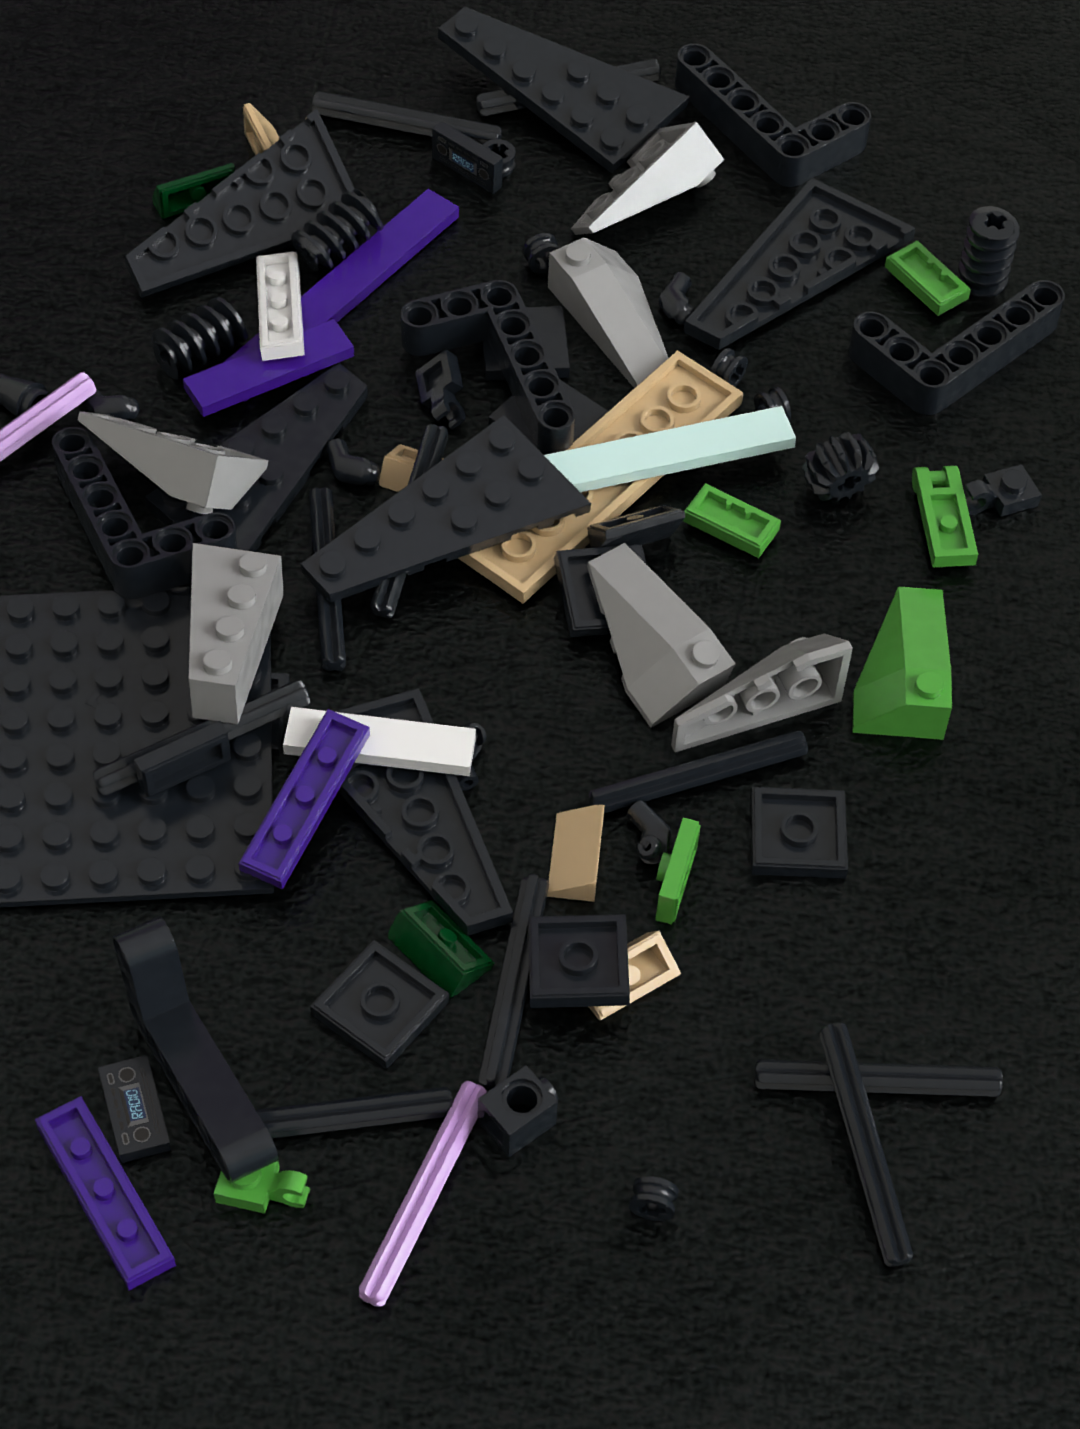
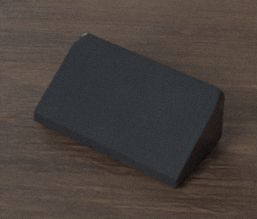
M660 505L592 524L590 527H587L591 548L613 547L623 543L627 545H643L668 538L685 519V512L679 508Z

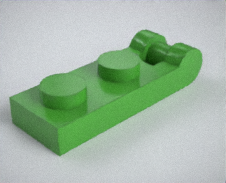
M943 466L942 470L929 471L928 467H914L912 471V486L917 494L932 568L976 565L978 551L958 466Z

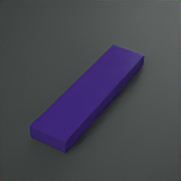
M335 319L303 331L304 356L262 361L259 348L183 378V385L201 415L205 417L354 357V346Z
M327 709L239 861L240 871L280 889L284 888L368 740L370 727Z
M80 1096L36 1118L35 1121L40 1134L128 1290L176 1266L175 1258L83 1098Z

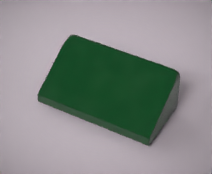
M233 163L156 186L152 200L161 218L164 219L183 213L194 202L198 203L211 193L215 186L235 172V166Z
M433 900L400 910L388 932V938L429 980L448 992L449 998L459 994L491 970L495 964Z

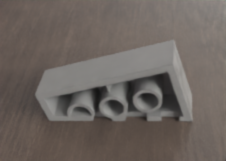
M193 543L189 687L193 718L239 724L284 595L281 556Z

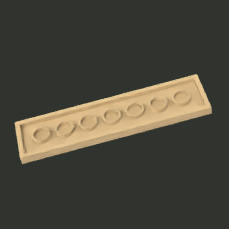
M677 350L573 442L567 450L726 418L742 404L743 392ZM664 475L581 492L591 503L589 513L577 517L572 514L554 520V525L540 530L537 527L512 535L509 541L458 559L524 604L557 573L554 562L556 551L584 549L590 543L587 527L619 517Z

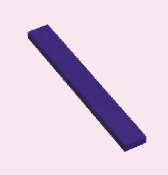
M430 189L423 192L383 226V230L376 232L369 241L363 243L301 296L303 331L335 319L336 322L341 320L459 218V207ZM259 333L226 361L259 349Z

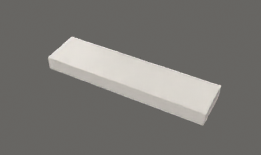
M297 252L256 257L262 361L304 356L300 274Z
M291 707L283 743L284 754L301 756L326 711ZM336 712L370 727V736L354 763L470 776L476 740V729Z

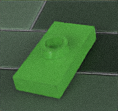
M918 241L886 258L885 268L937 316L969 299L971 289Z
M706 483L685 509V519L683 520V522L757 558L762 555L780 530L781 525L780 519Z
M683 818L672 854L664 852L662 854L656 880L663 882L658 898L656 921L672 925V922L676 920L698 847L701 827L699 821Z

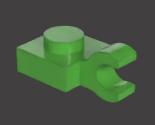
M276 1161L231 1184L221 1171L213 1194L216 1203L264 1214L269 1200L296 1208H304L310 1191V1187L305 1186L308 1177L306 1174L291 1170L279 1173V1161Z

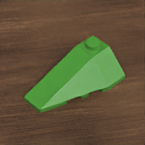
M898 587L853 692L852 733L944 740L952 710V680L943 590Z

